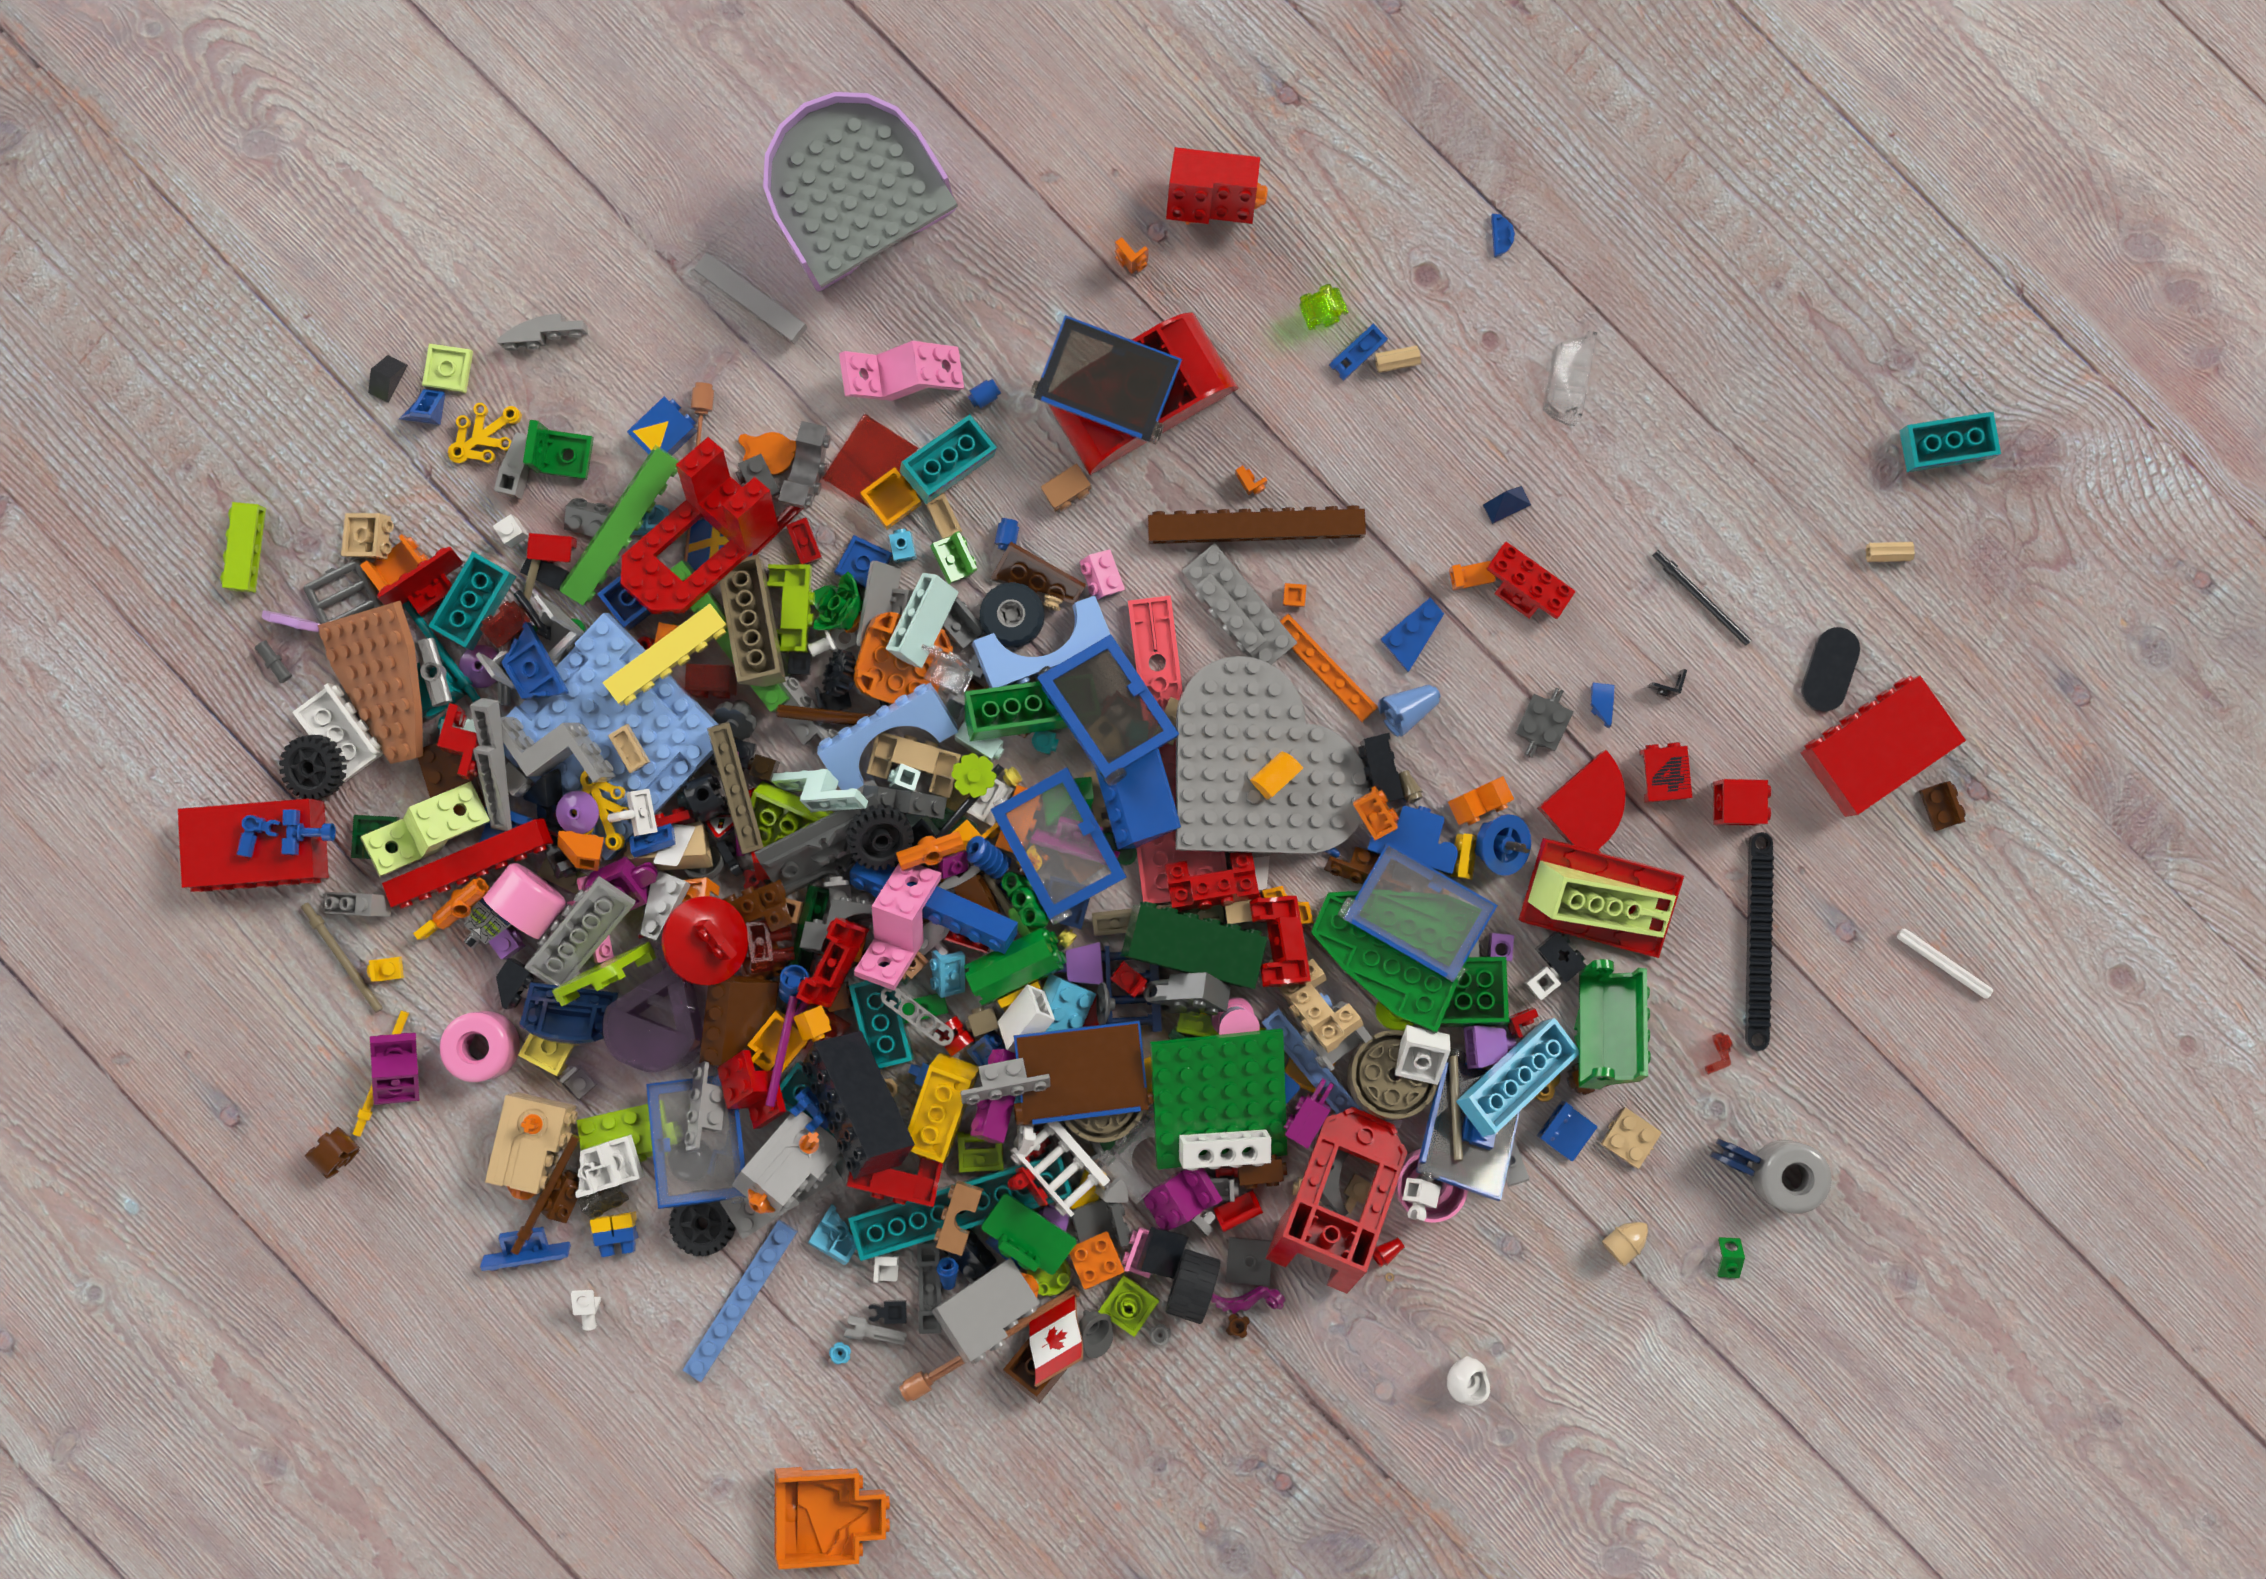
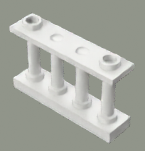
M1058 1121L1045 1123L1044 1129L1036 1135L1035 1144L1030 1147L1027 1154L1018 1153L1016 1147H1012L1010 1149L1012 1153L1010 1157L1018 1166L1022 1164L1032 1172L1035 1180L1056 1202L1057 1205L1054 1207L1062 1216L1072 1217L1074 1213L1070 1210V1207L1092 1186H1097L1098 1184L1105 1186L1110 1179ZM1055 1134L1060 1140L1058 1142L1059 1145L1033 1168L1025 1157L1049 1135L1053 1136ZM1070 1151L1075 1157L1072 1159L1074 1162L1048 1185L1040 1174L1060 1155ZM1079 1168H1085L1089 1173L1088 1179L1062 1201L1055 1193V1190Z

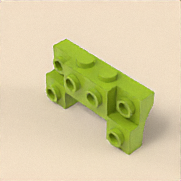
M768 564L769 581H767V586L783 588L781 629H776L780 652L807 653L808 632H810V627L814 625V614H811V605L815 604V592H812L811 589L812 566L806 564Z

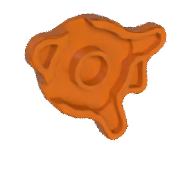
M769 432L756 437L747 434L739 436V443L746 449L743 461L762 454L772 476L786 472L795 459L796 441L790 440L780 433Z

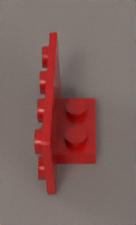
M1504 542L1486 568L1487 571L1503 581L1494 594L1529 619L1538 608H1541L1553 618L1558 619L1575 594L1574 589L1508 542Z

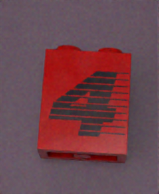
M1680 742L1667 743L1665 748H1659V744L1645 745L1646 749L1639 751L1640 755H1644L1647 785L1644 803L1693 798L1688 746H1681Z

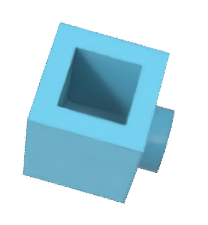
M906 529L893 531L894 534L889 535L895 563L916 560L917 555L911 531H906Z

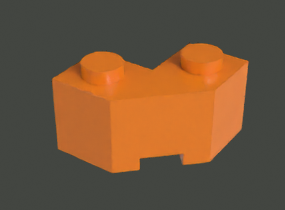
M1504 776L1448 801V804L1458 825L1467 822L1469 826L1480 821V815L1493 809L1497 813L1508 808L1507 803L1514 800V797Z

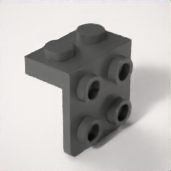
M1099 1199L1072 1210L1074 1213L1072 1218L1079 1243L1107 1231L1111 1239H1115L1121 1247L1129 1244L1128 1235H1130V1230L1127 1223H1124L1123 1220L1125 1210L1122 1203H1109Z

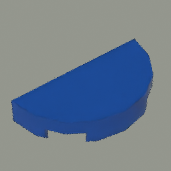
M1492 213L1494 257H1498L1509 251L1514 242L1515 232L1513 225L1502 217L1501 214Z

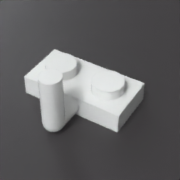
M650 789L627 792L629 810L612 813L607 817L611 823L631 819L634 836L658 832Z
M931 921L923 927L924 942L919 952L925 956L935 947L941 955L949 954V949L942 942L947 936L949 929L933 924Z
M1034 1124L1017 1126L1014 1146L1018 1148V1153L1027 1154L1030 1147L1034 1146L1036 1141V1133H1033ZM1038 1145L1034 1150L1039 1151L1040 1145Z

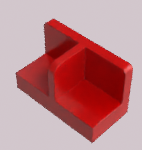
M529 533L527 558L530 560L548 561L550 563H570L572 548H577V540L571 536Z

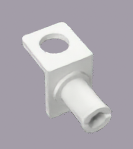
M836 629L832 632L824 630L825 637L811 644L809 643L808 647L814 657L829 649L837 652L838 649L845 650L857 645V637L855 632L850 633V642L843 644L839 641V635L845 632V629Z
M593 1290L572 1291L573 1315L582 1316L583 1330H594L597 1326L595 1314L601 1302V1297H594Z

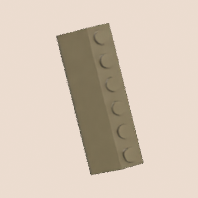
M759 554L749 556L719 582L738 684L766 687L786 682L769 587L767 586L765 566Z

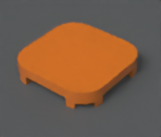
M895 612L877 614L867 626L856 661L855 673L853 675L856 687L861 693L890 704L895 703V700L902 695L907 696L913 693L914 689L921 684L927 685L931 682L938 693L949 654H952L953 650L945 630H940L923 667L919 668L900 660L886 650L887 644L902 615Z

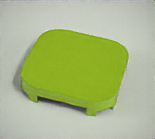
M650 941L643 943L586 970L553 989L552 993L561 1006L567 1005L580 997L578 989L592 984L596 991L601 990L607 985L626 977L622 968L635 961L637 967L653 961L657 958L655 950Z

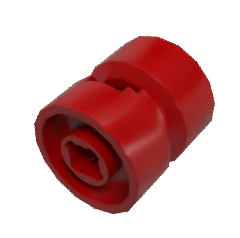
M957 1015L945 1023L957 1033L953 1041L944 1046L951 1057L974 1041L967 1030L963 1031V1024ZM936 1029L934 1033L937 1032L940 1035V1041L944 1039L948 1041L950 1039L948 1030L942 1032Z

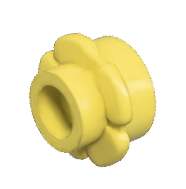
M1014 767L1004 769V781L1008 786L1013 785L1016 787L1022 781L1021 775Z
M1065 929L1057 938L1059 940L1058 945H1062L1067 949L1077 938V935L1073 933L1074 930L1070 929L1068 931Z

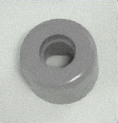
M1784 1139L1767 1144L1756 1155L1761 1158L1759 1164H1752V1169L1755 1171L1754 1176H1751L1752 1184L1759 1197L1769 1205L1788 1213L1800 1214L1814 1210L1828 1196L1832 1182L1830 1167L1823 1155L1813 1147L1797 1141ZM1797 1164L1801 1174V1184L1794 1190H1788L1782 1183L1783 1171L1786 1167Z

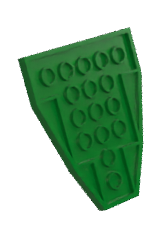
M1373 890L1359 916L1450 967L1482 909L1443 894L1404 891L1398 893L1390 890ZM1359 891L1329 892L1311 931L1314 938L1346 974L1392 1014L1437 1033L1467 960L1455 981L1452 982L1344 920Z

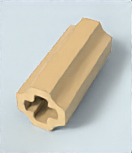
M1417 345L1375 353L1374 355L1378 373L1421 364L1420 351Z
M1913 542L1869 543L1866 545L1865 550L1867 562L1911 561L1915 555Z

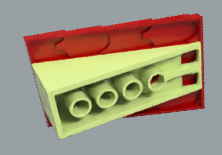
M1543 838L1518 920L1530 925L1659 958L1684 876L1670 870Z

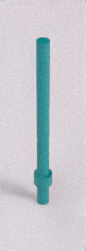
M410 601L403 604L404 608L425 637L434 638L440 658L456 678L460 689L467 693L473 703L481 699L472 687V681L468 676H464L422 616L418 614Z

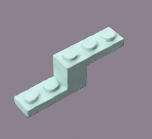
M828 769L774 773L771 780L778 788L787 792L803 791L800 801L810 812L866 809L868 800L859 790L854 788L836 790L839 781Z

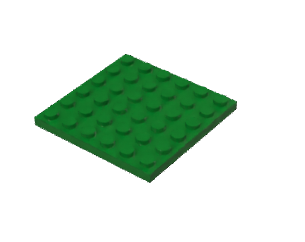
M1281 1028L1150 1042L1156 1167L1158 1170L1182 1167L1179 1161V1135L1267 1130L1271 1137V1155H1288L1287 1136H1285L1286 1129L1284 1128L1286 1124L1284 1039ZM1246 1147L1243 1152H1248L1251 1147ZM1223 1149L1220 1154L1227 1153L1229 1149ZM1202 1150L1199 1155H1205L1208 1150Z

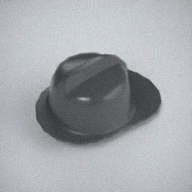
M1084 1310L1083 1317L1078 1323L1084 1351L1090 1358H1098L1108 1351L1113 1341L1111 1317L1108 1314Z

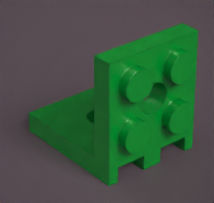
M530 420L523 463L536 473L587 480L594 437L549 430L539 421ZM566 450H573L574 456L571 460H564L563 454Z

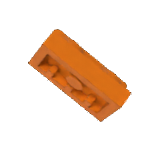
M1376 786L1371 788L1372 792L1354 801L1353 805L1376 841L1398 828L1397 820L1399 817L1394 808L1389 809L1386 802H1388V799L1383 790L1378 791Z

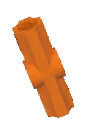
M957 831L937 839L933 836H926L918 842V845L896 852V856L901 870H905L922 863L936 865L942 860L943 856L963 850L965 847L961 835Z
M478 877L473 879L463 889L454 890L451 893V899L432 916V920L436 923L437 927L444 930L459 918L469 916L471 907L481 900L490 889L485 880Z

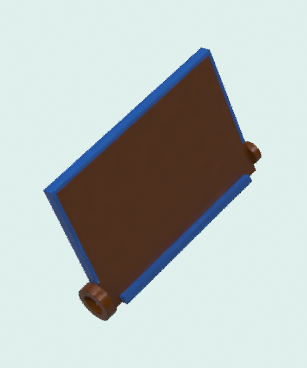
M1139 1020L1013 1035L1016 1059L1023 1058L1027 1078L1045 1074L1050 1075V1087L1039 1092L1034 1090L1024 1092L1020 1095V1103H1014L1016 1126L1149 1110V1105L1153 1104L1152 1091H1147Z

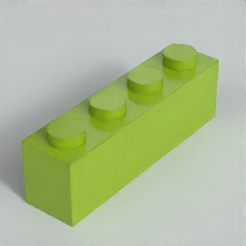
M232 502V507L228 512L230 525L226 531L227 549L223 553L225 565L224 571L220 576L222 588L231 591L256 593L266 513L265 507L258 504Z

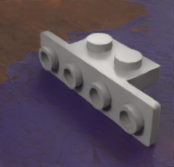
M792 675L785 677L786 682L779 683L780 687L790 698L784 705L817 708L811 697L804 692L799 682ZM783 718L803 745L809 743L817 734L822 740L838 735V732L826 722Z
M1023 1058L979 1066L982 1087L962 1090L960 1093L962 1104L967 1103L970 1105L977 1104L981 1100L986 1099L998 1100L1002 1096L1007 1095L1019 1096L1027 1091L1034 1090L1039 1092L1050 1087V1075L1045 1074L1027 1078Z
M705 1061L696 1064L692 1071L693 1087L689 1095L691 1105L687 1115L688 1131L684 1139L686 1144L685 1151L688 1152L700 1148L702 1129L714 1132L722 1131L725 1106L722 1086L707 1083L709 1062Z

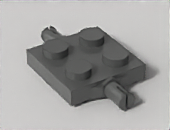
M1555 688L1551 699L1533 694L1515 734L1524 737L1530 743L1525 752L1526 756L1529 755L1532 749L1529 757L1533 758L1537 747H1545L1554 752L1556 751L1574 712L1559 703L1564 693L1563 690H1560L1556 697L1559 688Z

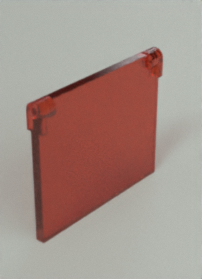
M863 414L822 479L869 508L862 499L860 492L894 467L900 473L901 462L914 454L918 447L878 423L869 415Z

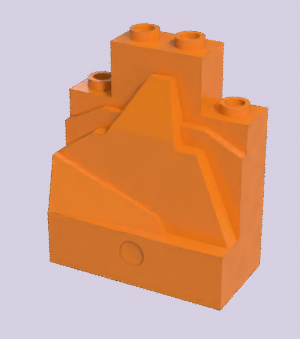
M801 1467L775 1468L774 1558L778 1570L859 1564V1557L863 1556V1543H859V1541L885 1540L886 1532L890 1531L889 1518H886V1510L890 1509L889 1496H886L883 1489L859 1491V1489H863V1475H859L857 1468L802 1470Z

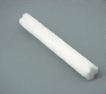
M1907 929L1899 931L1897 938L1981 997L1988 999L1993 993L1991 987Z

